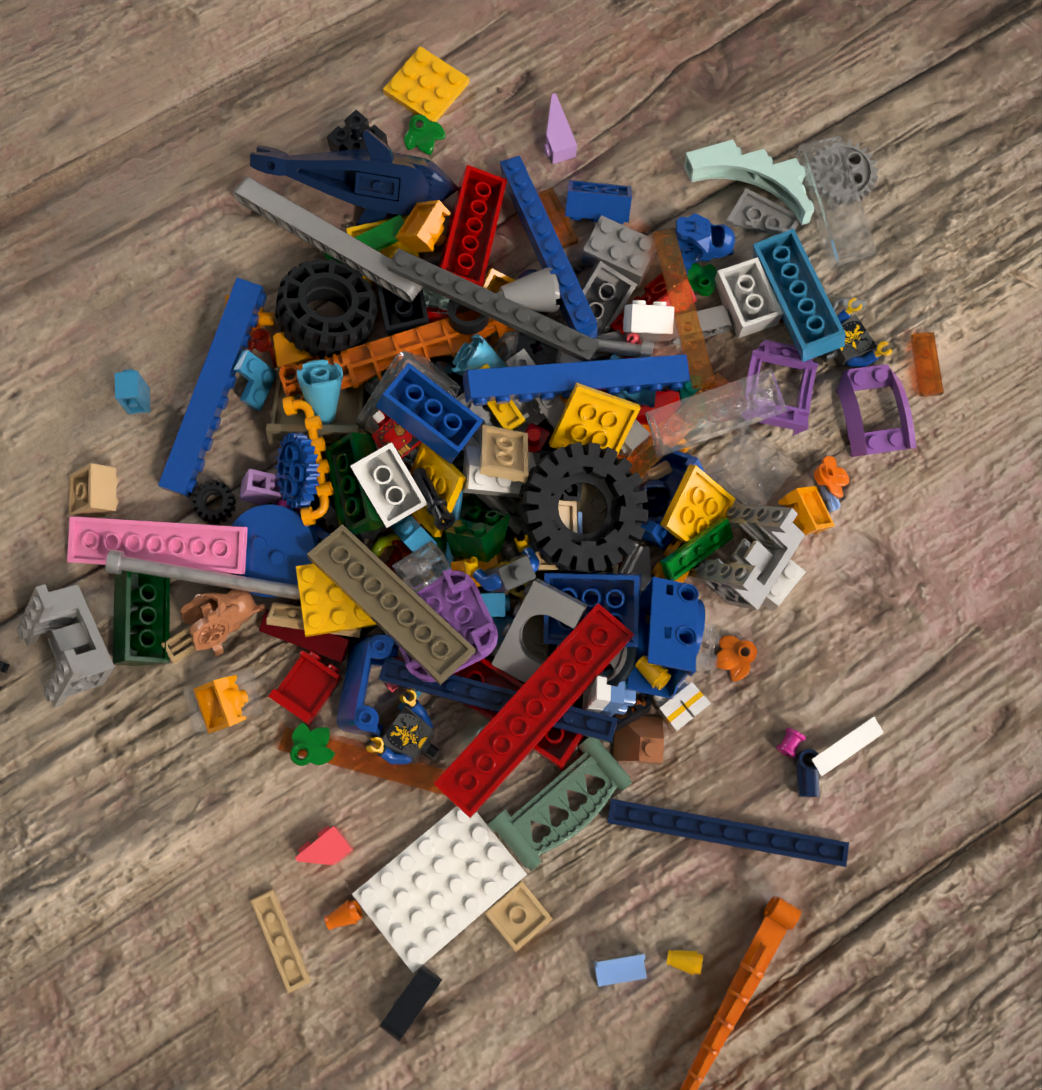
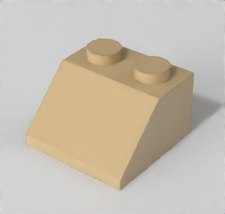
M90 463L69 475V517H105L116 511L118 506V498L116 497L118 477L116 476L115 467Z

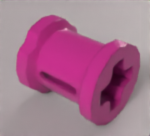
M786 728V735L781 744L776 746V749L785 756L795 759L797 756L795 752L801 741H805L806 737L792 728Z

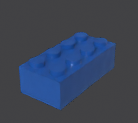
M410 363L404 367L385 390L375 406L450 464L484 421Z

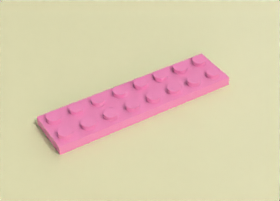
M70 516L67 562L106 565L107 555L112 549L124 551L126 557L221 573L245 574L248 527Z

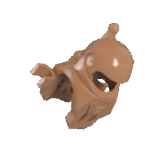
M229 588V593L227 594L218 592L197 594L190 603L182 607L180 613L183 622L187 624L196 622L189 629L192 645L196 650L212 648L215 657L223 654L224 651L221 643L225 642L228 634L238 630L242 623L248 621L253 614L266 610L265 604H255L254 598L249 591Z

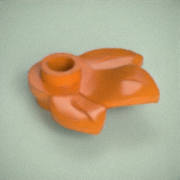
M833 456L824 457L822 464L818 465L817 469L814 470V478L819 485H827L832 495L839 498L843 497L841 487L849 483V476L843 468L837 467L836 459Z
M731 635L718 639V644L722 650L715 655L712 663L713 666L724 670L730 669V676L733 682L746 677L750 672V663L757 656L756 646L750 641H740ZM745 647L750 650L748 656H742L741 650Z

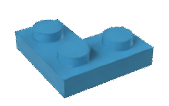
M242 350L234 367L236 372L248 380L240 401L254 411H261L276 373L275 370L249 350Z

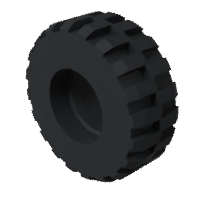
M332 259L305 261L300 263L299 267L295 266L290 269L280 282L275 307V317L278 319L277 325L280 331L284 332V337L290 343L293 342L295 347L301 351L309 352V355L327 356L328 358L332 357L334 353L339 355L341 354L340 351L360 346L367 342L369 335L372 333L378 309L376 294L373 290L371 291L372 286L368 280L364 279L358 270H353L346 263L341 264ZM315 300H328L340 306L345 313L337 317H325L314 312L308 306V303Z

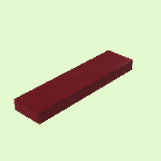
M270 609L265 610L259 629L260 632L339 662H344L351 639L329 633L306 637L305 630L267 625V616Z

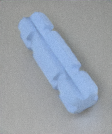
M819 485L824 501H827L828 511L838 510L841 507L839 499H836V496L830 493L827 485Z

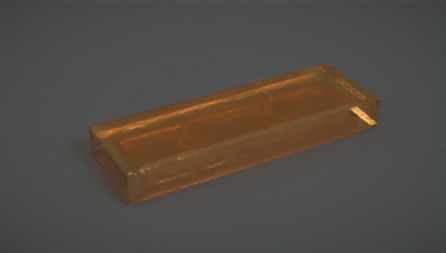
M553 187L539 192V198L563 249L577 244L578 238L567 216H565V211Z
M934 332L913 333L910 338L920 397L941 396L944 391Z

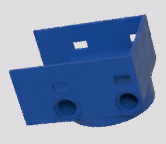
M653 577L642 592L639 645L637 647L635 665L643 655L648 656V663L660 665L668 669L671 678L662 689L652 688L634 665L627 679V689L672 699L676 695L678 686L688 675L692 676L696 672V656L701 646L705 627V607L703 601L698 599L699 593L697 588L692 584ZM646 614L650 615V624L645 623Z

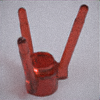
M264 328L256 329L252 333V340L248 341V350L251 353L253 349L259 352L269 350L274 368L278 367L273 343L270 340V333Z

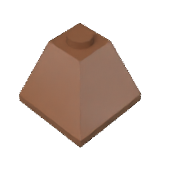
M615 714L619 719H624L628 716L625 714ZM642 716L614 733L613 757L617 762L661 765L663 763L664 731L662 718Z

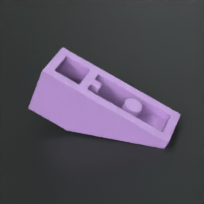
M556 93L551 96L546 144L543 145L545 155L550 157L552 164L574 158L577 152L576 141Z
M249 469L241 481L239 500L260 505H277L278 501L283 500V494L279 493L281 487L277 486L279 478L275 474Z

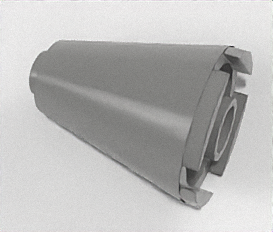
M551 267L541 269L503 285L499 288V292H496V294L533 311L557 312L560 306L556 305V299H560L559 284L556 274L550 273L553 270Z

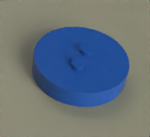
M275 504L256 506L241 514L232 524V526L248 527L245 574L231 573L233 575L298 585L296 566L313 564L308 559L307 553L319 544L317 533L312 525L304 526L301 513L291 507ZM250 592V593H252V594H255V595H258V596H262V597H279V596H273V595H267V594H261V593Z

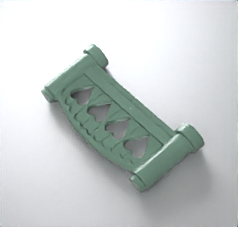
M587 737L578 745V748L583 752L581 757L515 814L510 816L504 809L487 824L492 832L496 831L525 868H529L530 871L542 862L539 859L541 854L560 846L583 830L602 810L614 790L619 788L623 791L632 783L630 776L600 740ZM585 774L604 780V787L597 789L595 795H589L587 792ZM567 789L584 794L587 798L586 803L579 804V808L576 811H572L569 808ZM549 805L564 809L569 814L566 820H561V824L558 827H554L551 824ZM530 820L547 825L550 828V834L543 836L542 841L539 843H535L532 839Z

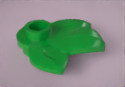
M418 114L411 118L409 122L410 129L405 134L404 142L408 150L418 147L423 153L431 155L434 150L435 140H444L446 135L439 123L429 121L426 116ZM422 122L423 126L421 128H417L416 123Z
M694 263L691 265V269H688V275L684 278L688 279L693 292L706 297L711 295L716 288L714 279L717 270L712 264L702 267L700 264Z
M301 723L292 735L294 743L290 750L292 762L298 766H306L309 763L320 766L332 760L335 752L326 747L330 739L329 728L320 727L310 731L306 724ZM301 750H306V757L302 759L299 758V752Z

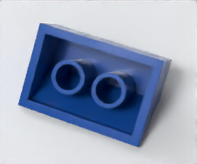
M569 180L565 216H568L571 220L588 218L590 221L598 223L602 215L619 224L629 223L632 188L631 186Z

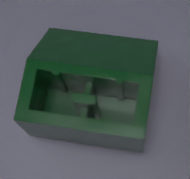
M479 507L469 509L466 514L445 531L451 554L468 559L476 557L478 561L488 563L502 550L510 520L509 514L496 510L480 509Z

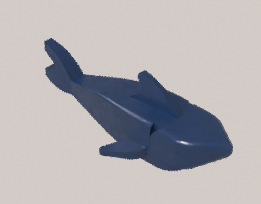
M369 130L363 132L368 150H343L289 156L281 150L258 145L256 152L250 153V167L266 174L290 177L335 198L365 208L356 226L382 221L387 213L409 215L416 203L434 200L442 202L458 190V186L434 162L422 157L392 152L387 144Z

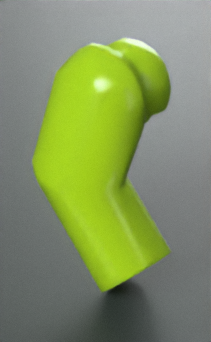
M394 532L382 535L377 539L370 551L379 558L386 547L391 545L393 548L398 545L401 546L403 541Z

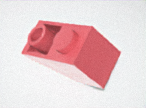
M327 826L317 834L319 838L311 844L309 841L298 849L300 854L295 859L297 862L336 865L351 853L354 848L337 826L332 828Z

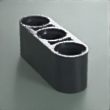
M422 965L379 1027L399 1042L443 979Z

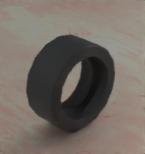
M451 299L449 300L447 305L448 319L452 328L457 332L466 335L476 334L488 325L490 318L483 314L473 321L460 320L456 317L455 312L461 304Z

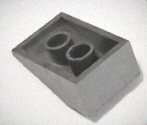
M597 260L582 286L583 293L597 321V336L608 333L610 325L616 320L637 286L635 282L600 260Z

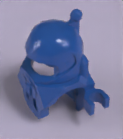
M696 213L689 217H679L676 220V228L665 232L663 236L664 257L679 263V275L687 276L688 269H691V265L698 261L709 262L713 258L719 259L727 255H733L735 235L733 230L727 225H713L709 219Z

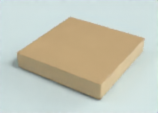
M522 880L484 912L515 952L553 920Z

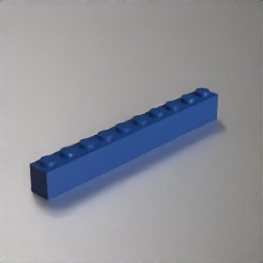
M520 155L500 161L501 177L507 179L505 188L542 269L551 267L553 270L550 273L556 274L560 291V299H556V301L560 305V310L568 327L593 339L597 338L596 318Z
M236 278L158 484L164 490L188 498L196 490L198 483L196 478L198 473L204 469L206 451H210L213 445L212 435L214 430L217 431L220 426L221 418L219 417L221 411L226 409L229 401L227 395L236 383L234 367L242 350L250 346L252 328H256L259 322L258 313L260 307H264L267 300L266 292L261 285Z
M687 354L474 369L467 370L462 378L466 403L482 406L486 405L489 401H496V404H506L510 400L518 399L519 402L532 401V398L540 397L542 401L552 400L555 398L554 396H563V399H569L576 382L611 395H617L620 391L635 394L641 392L642 389L656 392L668 387L674 391L682 389L683 385L690 381Z

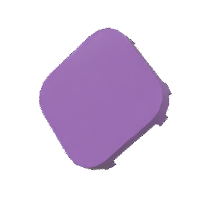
M448 569L442 571L444 575L413 591L476 649L475 654L454 672L456 673L492 653L497 645L498 633L483 597L471 577L462 571ZM399 646L406 662L405 666L411 674L423 682H436Z

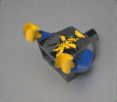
M857 298L850 299L848 308L843 309L837 315L845 331V346L820 355L824 362L835 359L841 367L848 365L849 367L862 368L877 361L881 355L886 357L891 355V349L882 352V348L889 343L883 341L877 346L857 315L852 316L851 313L853 311L858 312L862 309V304L855 309L852 308V303Z
M524 535L525 539L522 541H518L517 538L514 539L517 550L522 552V554L485 570L479 569L476 557H471L472 563H467L464 560L465 573L473 575L474 579L490 593L511 590L535 579L536 575L534 572L539 569L540 561L528 544V535Z
M406 689L410 695L409 699L406 700L403 695H400L399 699L402 703L409 704V706H404L382 739L379 737L370 738L375 742V748L366 746L368 752H377L378 756L392 765H407L410 762L416 764L422 754L434 761L440 751L439 747L431 743L434 731L427 711L416 700L417 695L415 691Z

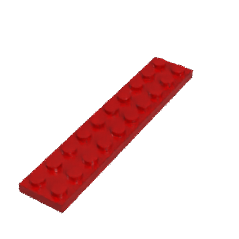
M598 603L434 782V785L471 819L635 634Z

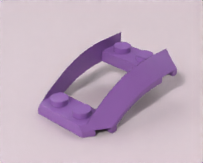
M770 340L763 341L759 348L752 352L746 380L741 416L749 426L750 422L754 421L793 430V436L807 430L812 390L818 363H814L812 359L802 362L796 347L793 345ZM762 361L803 370L796 407L755 399Z
M884 364L845 370L840 378L841 381L836 389V394L840 398L845 417L848 440H850L851 457L917 448L913 419L906 392L901 380L889 365ZM891 386L898 407L901 428L864 433L861 412L854 391Z

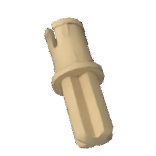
M663 461L649 470L647 468L644 469L645 472L640 474L643 483L647 480L660 479L671 473L672 468L667 461Z

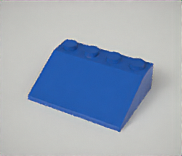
M548 571L544 573V582L588 605L580 622L599 603L635 634L625 647H638L642 573H576L567 571ZM544 615V644H561L575 628L551 616Z

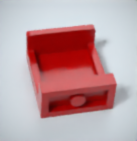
M301 650L299 653L301 655L277 690L273 689L268 697L311 725L342 681V677L338 675L340 670L332 664L328 663L325 666L319 662L321 657L309 650L306 653Z

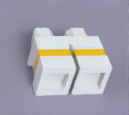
M685 679L678 686L677 694L672 699L655 695L652 697L659 708L657 712L667 722L673 734L711 704L693 682L688 684Z

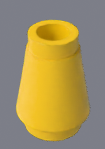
M645 656L641 657L635 665L652 688L662 689L671 678L668 669L660 665L648 663V659Z
M669 950L666 965L693 976L694 974L701 975L704 954H699L698 951Z

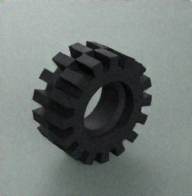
M212 480V483L206 481L205 486L200 484L198 486L200 490L193 492L195 497H192L191 500L194 503L192 507L197 515L209 524H212V522L220 524V520L226 522V517L229 516L231 518V512H235L236 509L234 506L236 504L235 496L230 488L223 482L218 483L216 480ZM211 495L222 497V505L216 510H210L206 507V501Z

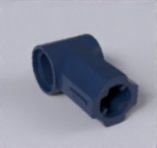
M813 749L800 751L794 759V764L797 768V797H820L819 771L813 761L811 766L807 767L802 760L804 754L810 756L811 759L819 754Z

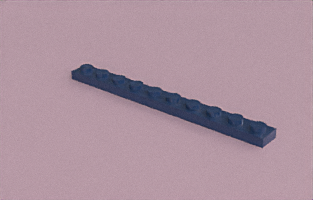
M389 657L384 659L378 679L385 683L497 713L517 692L453 674L441 685L437 682H423L409 672L405 666L406 662ZM571 706L553 728L612 743L618 718Z
M610 799L608 824L847 867L849 842Z

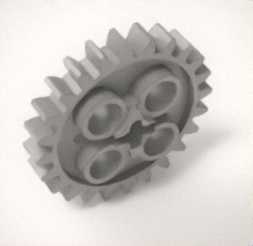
M840 140L838 145L832 141L830 147L825 144L822 150L818 149L816 156H813L812 163L809 166L810 173L808 178L812 179L810 186L816 185L814 193L820 191V199L825 196L828 197L827 203L835 200V206L838 205L839 201H842L844 207H846L848 201L852 205H855L857 200L862 202L864 197H868L871 190L874 189L878 176H876L878 168L874 167L877 161H870L873 154L866 155L867 148L865 147L860 150V143L852 146L851 140H849L847 145H844L843 140Z

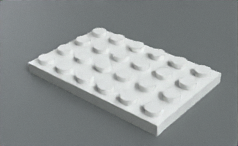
M456 806L352 893V895L408 968L414 973L527 874L477 812L470 819Z

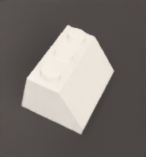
M392 442L350 466L386 528L428 504Z
M464 447L463 475L466 477L462 492L523 498L519 496L521 485L525 484V482H515L509 479L480 474V447ZM528 452L529 471L532 467L536 466L533 453Z

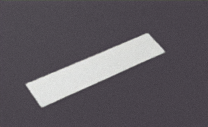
M873 717L814 757L812 761L821 776H823L884 732L875 717Z

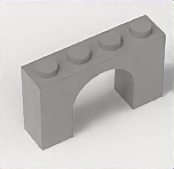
M539 578L534 580L533 583L529 581L523 592L526 595L523 603L519 602L512 615L516 616L512 624L508 623L502 633V636L505 638L501 645H496L491 655L494 657L493 666L525 683L545 662L533 655L524 644L523 628L527 620L535 615H548L575 628L588 606Z

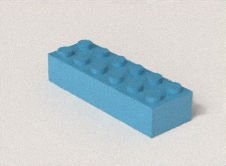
M794 228L753 244L754 258L758 257L783 312L782 320L802 362L844 347L845 331Z

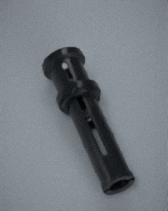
M424 468L416 469L413 471L412 477L428 503L427 511L433 516L436 528L438 530L450 528L455 522V517L452 513H449L446 500L439 497Z

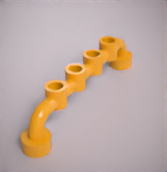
M293 396L282 400L284 411L287 416L297 414V409L304 411L306 417L305 426L309 439L312 440L311 446H315L314 454H318L316 463L319 464L317 472L320 476L316 479L319 483L316 486L320 505L316 510H313L311 506L301 508L304 526L315 525L316 519L322 517L327 512L329 507L328 496L333 495L334 492L332 483L325 480V474L330 473L327 459L322 460L321 452L326 451L324 438H318L317 433L318 429H322L321 418L319 415H314L313 408L308 402L295 400Z

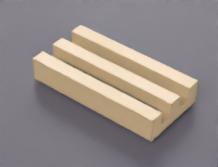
M194 624L166 641V651L173 664L196 651L192 645L174 656L176 652L192 643V637L172 649L168 647V645L171 646L190 634L189 629Z

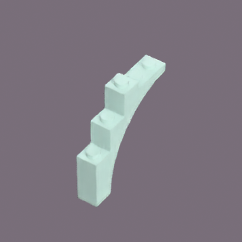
M733 139L686 153L684 168L691 183L707 179H729L756 185L783 201L794 212L801 225L810 223L812 213L814 212V205L806 196L805 187L802 184L803 178H805V170L802 165L800 166L797 158L773 164L771 156H768L765 149L742 155L740 147L736 146Z

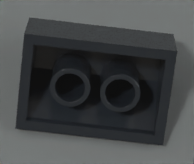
M377 284L388 336L430 323L423 288L412 302H408Z

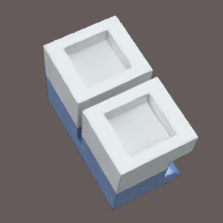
M597 676L583 693L582 709L610 717L615 713L624 715L627 712L628 706H633L636 702V690L625 688V681L620 682L617 686L607 685L606 677Z

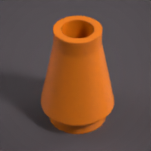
M348 900L333 912L324 916V921L327 928L332 930L338 927L357 924L358 920L363 918V913L356 900Z

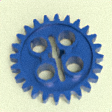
M288 433L287 436H284V441H280L281 448L277 449L279 456H276L278 464L275 465L278 472L275 476L279 478L277 486L281 487L279 493L283 494V501H286L287 506H291V508H305L311 505L310 501H314L313 494H317L315 486L319 485L316 480L320 476L317 472L319 464L316 463L318 454H314L315 446H311L312 440L308 439V435H303V433Z

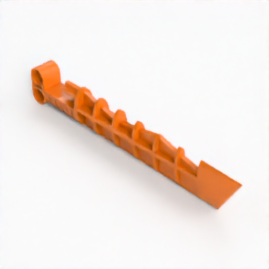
M470 310L458 314L456 317L463 321H473L479 318L481 313ZM445 318L340 351L341 354L339 355L334 353L329 358L324 356L325 359L323 360H328L330 365L335 366V363L342 367L343 380L341 390L352 386L355 389L376 375L379 380H382L380 373L400 363L403 370L405 367L404 361L426 359L429 365L431 364L430 358L454 357L465 342L470 344L473 341L470 337L475 334L466 335L457 332L450 325L449 319ZM490 318L488 325L476 334L486 338L497 332L500 341L518 336L520 332ZM288 363L280 368L279 376L286 397L302 394L297 380V370L303 369V363L299 365ZM290 375H296L291 380L287 379V377ZM302 394V397H301V398L296 399V400H303V401H305L303 394Z
M773 896L766 905L762 924L759 926L753 941L750 943L739 964L732 983L727 989L717 1014L713 1017L714 1020L700 1044L701 1047L687 1071L688 1074L680 1090H697L760 981L763 979L764 973L787 930H792L797 924L802 911L784 899Z

